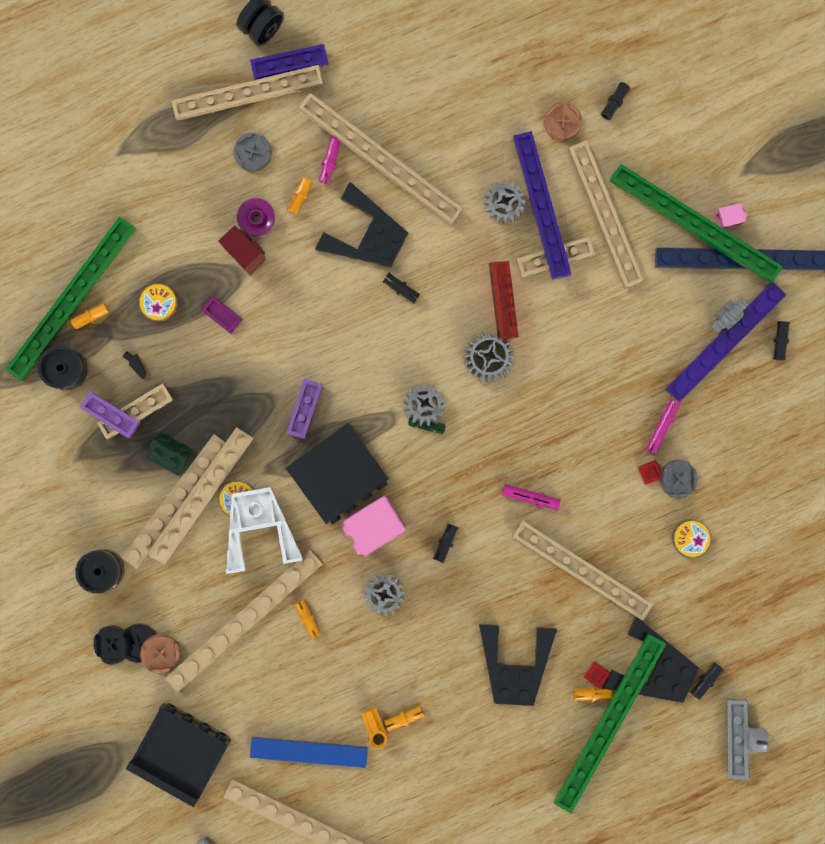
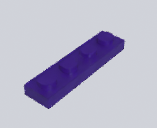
M324 44L250 60L255 80L316 65H329Z

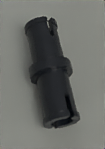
M620 82L613 95L609 96L608 103L600 114L604 119L611 120L617 108L622 106V100L630 90L628 84Z
M389 272L383 283L395 290L397 295H402L414 304L417 300L414 297L418 298L420 293L406 285L407 282L400 281Z
M777 321L776 338L773 340L775 343L773 360H786L790 322Z
M447 523L442 538L438 540L439 545L432 559L444 563L450 547H453L452 542L459 529L458 527Z
M714 662L705 675L700 676L701 680L690 693L698 700H701L707 690L714 686L715 680L724 669Z

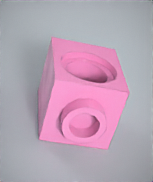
M741 203L719 208L714 212L717 225L723 229L740 226L746 222L747 218L746 210L742 208Z

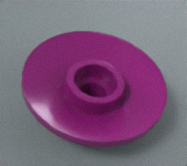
M252 198L245 201L239 207L237 222L239 227H242L249 235L261 236L269 232L273 227L275 213L267 201L260 198ZM255 216H260L258 222L254 221Z

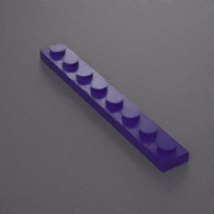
M532 131L514 135L513 141L551 278L556 280L571 276L570 266Z
M774 282L769 284L742 311L744 313L743 317L730 329L725 328L665 390L676 401L680 402L786 294Z

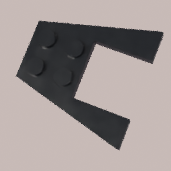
M349 182L341 200L374 218L358 249L323 232L315 250L392 267L408 236V232Z
M635 617L627 633L628 635L644 641L649 633L666 643L647 685H643L638 695L683 703L699 667L643 621ZM611 669V674L607 678L604 688L616 690L624 675Z
M479 624L494 703L534 706L557 629L537 627L535 666L497 664L499 625Z

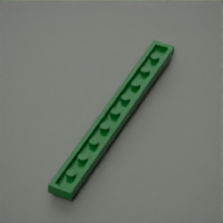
M620 164L609 181L768 283L772 284L783 268L782 265L626 166Z
M118 217L6 367V371L20 381L26 378L41 355L46 351L135 232L136 228L122 217Z
M649 633L645 637L553 801L558 807L569 813L573 812L665 648L666 643Z

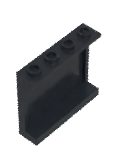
M349 423L286 467V470L325 524L330 522L332 525L341 519L340 514L345 511L350 513L357 507L355 504L358 501L362 500L365 502L372 497L371 492L377 488L380 491L387 486L388 483L386 481L389 479Z
M163 703L159 707V711L134 757L128 763L126 770L194 807L231 740L228 739L225 733L212 730L209 724L197 722L191 714L181 713L175 705Z

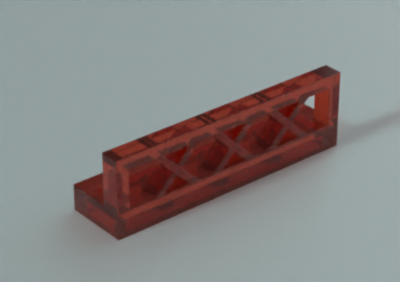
M509 261L489 263L497 336L498 340L510 341L519 337Z

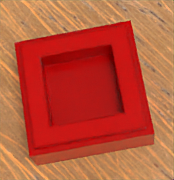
M657 460L638 466L644 485L659 480L661 470Z
M594 661L583 677L600 689L611 673Z

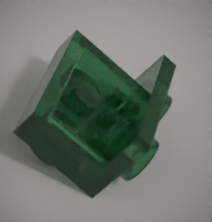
M160 432L152 439L145 457L179 476L193 450L186 444L171 438L170 435Z

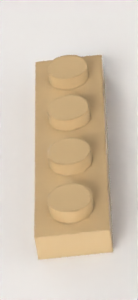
M589 236L563 244L568 263L595 255ZM544 250L516 259L521 278L549 270Z
M162 383L120 410L140 421L174 401L165 384ZM102 421L97 423L107 440L119 434L118 431Z

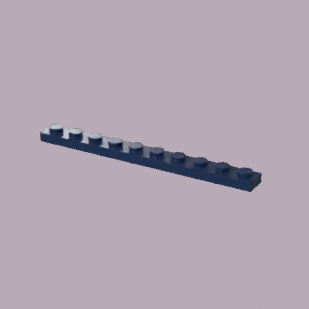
M655 249V268L746 269L716 249ZM756 249L782 265L783 268L781 270L825 271V251Z

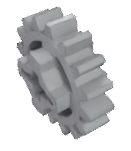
M504 181L503 186H500L497 182L496 188L490 187L489 191L491 193H486L485 195L489 199L484 200V205H488L485 211L491 212L489 217L493 218L495 216L497 223L500 219H503V224L506 223L507 219L512 223L514 216L519 218V212L524 211V207L521 206L526 203V200H521L524 197V193H519L520 187L513 188V182L510 186H507L506 181ZM497 194L498 199L492 203V198ZM502 199H504L505 202L508 201L507 206L504 203L501 204ZM517 202V208L513 211L512 205Z
M741 297L734 303L731 300L727 302L716 313L715 317L717 319L711 327L717 333L725 327L730 329L743 317L744 313L742 311L748 305L746 300Z
M419 384L418 390L412 387V393L407 392L406 396L409 399H404V404H406L404 411H409L406 417H413L412 423L419 421V426H422L423 422H426V425L429 426L431 420L436 423V417H442L443 414L441 412L445 410L442 404L445 403V399H440L442 392L436 393V387L431 390L429 384H427L426 388ZM433 398L437 403V408L436 405L433 404ZM412 403H413V405L416 406V411H415V412H414V410H413V408H412ZM427 403V406L421 407V404Z
M381 573V578L379 579L374 575V582L371 580L367 582L370 587H364V590L368 592V594L363 595V598H368L365 605H371V612L376 609L377 615L381 611L384 612L385 616H387L388 611L394 614L395 607L401 608L398 603L404 602V599L400 597V595L405 594V591H400L403 584H397V577L392 580L391 574L385 578L384 574ZM384 582L383 586L379 588L374 587L377 583ZM391 584L396 588L397 594L392 593L390 589ZM387 590V594L390 596H386L385 599H382L381 594H379V592ZM371 595L376 596L378 600L377 605L373 602ZM389 601L394 602L392 605L384 607L385 603Z

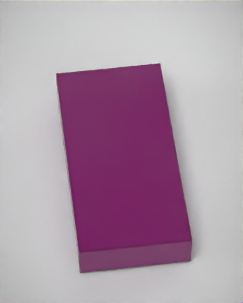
M214 296L201 309L202 312L230 334L243 321L241 317Z

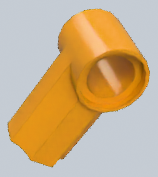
M375 707L362 712L361 716L369 734L371 745L374 748L380 749L387 744L389 736L378 709ZM382 734L385 740L379 743L374 739V735Z

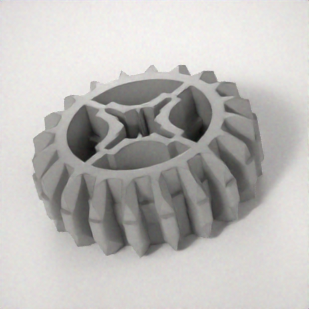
M491 331L487 332V337L481 332V339L476 335L473 336L475 343L469 340L468 345L471 348L465 347L464 351L469 353L463 355L464 359H469V361L464 363V366L471 365L467 372L471 373L474 370L473 378H476L478 374L481 375L480 382L484 380V377H487V383L491 382V377L497 382V375L502 379L505 378L503 371L509 374L510 369L507 366H514V363L509 361L515 359L514 355H509V353L514 351V348L507 349L511 342L508 341L504 344L505 336H502L500 340L497 339L498 332L495 333L494 337H491ZM484 342H491L489 349L485 351L475 349ZM496 344L503 350L504 359L495 353ZM492 348L491 353L493 354L492 356H494V359H491L486 366L487 361L485 360L486 358H484V355H487ZM473 355L483 361L482 370L476 366ZM493 363L503 365L495 372H487L489 366Z

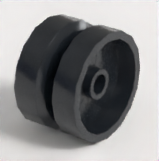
M250 0L241 11L236 26L244 35H249L250 40L254 44L262 46L279 30L284 20V12L277 6H272L270 0Z
M55 346L46 350L41 355L38 362V373L41 380L50 387L60 390H73L85 381L87 363L79 352L63 346Z
M99 549L83 555L75 568V577L79 586L93 594L103 593L117 587L125 573L121 557L116 552L108 549Z

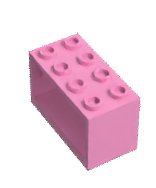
M387 495L343 521L344 526L342 527L348 537L352 536L355 543L353 546L357 553H362L364 557L406 531L405 524Z

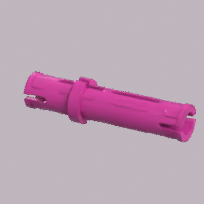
M332 135L325 160H322L321 163L323 167L318 179L320 183H323L326 176L324 183L326 185L330 184L333 169L336 168L337 164L335 162L341 144Z
M670 398L664 413H661V419L645 450L650 452L654 445L651 453L655 455L671 423H674V417L682 404L677 401L675 406L672 407L675 402L673 398Z
M507 484L504 485L502 496H508L536 504V507L543 506L558 511L561 499L546 496L543 492L539 494Z

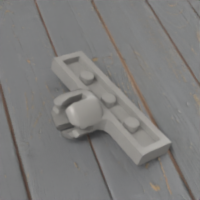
M727 699L728 779L749 780L748 755L751 752H766L768 750V733L765 728H751L748 726L747 699Z

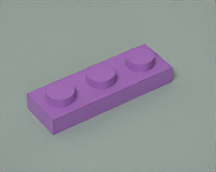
M304 379L286 432L287 434L303 439L306 438L323 384Z
M91 391L80 406L81 409L127 438L132 437L141 423Z

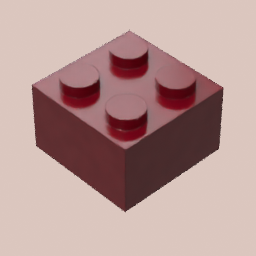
M234 225L218 242L251 275L266 261L263 256L265 252L256 241L251 242L252 238L242 227L238 229Z

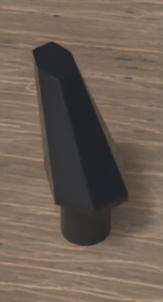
M126 351L123 354V358L129 361V366L144 379L146 371L138 354L132 355Z

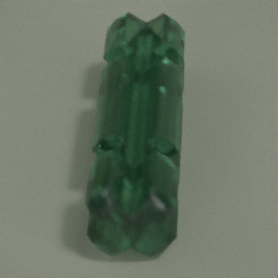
M410 417L408 421L409 426H417L419 429L431 432L436 431L439 434H443L446 427L445 424H436L433 421H430L429 426L426 425V422L419 426V421L412 423L413 417Z

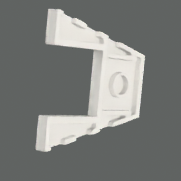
M271 487L232 494L226 574L246 570L240 532L277 526L283 564L303 560Z

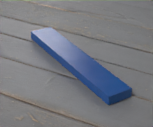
M252 737L250 758L366 768L368 747Z

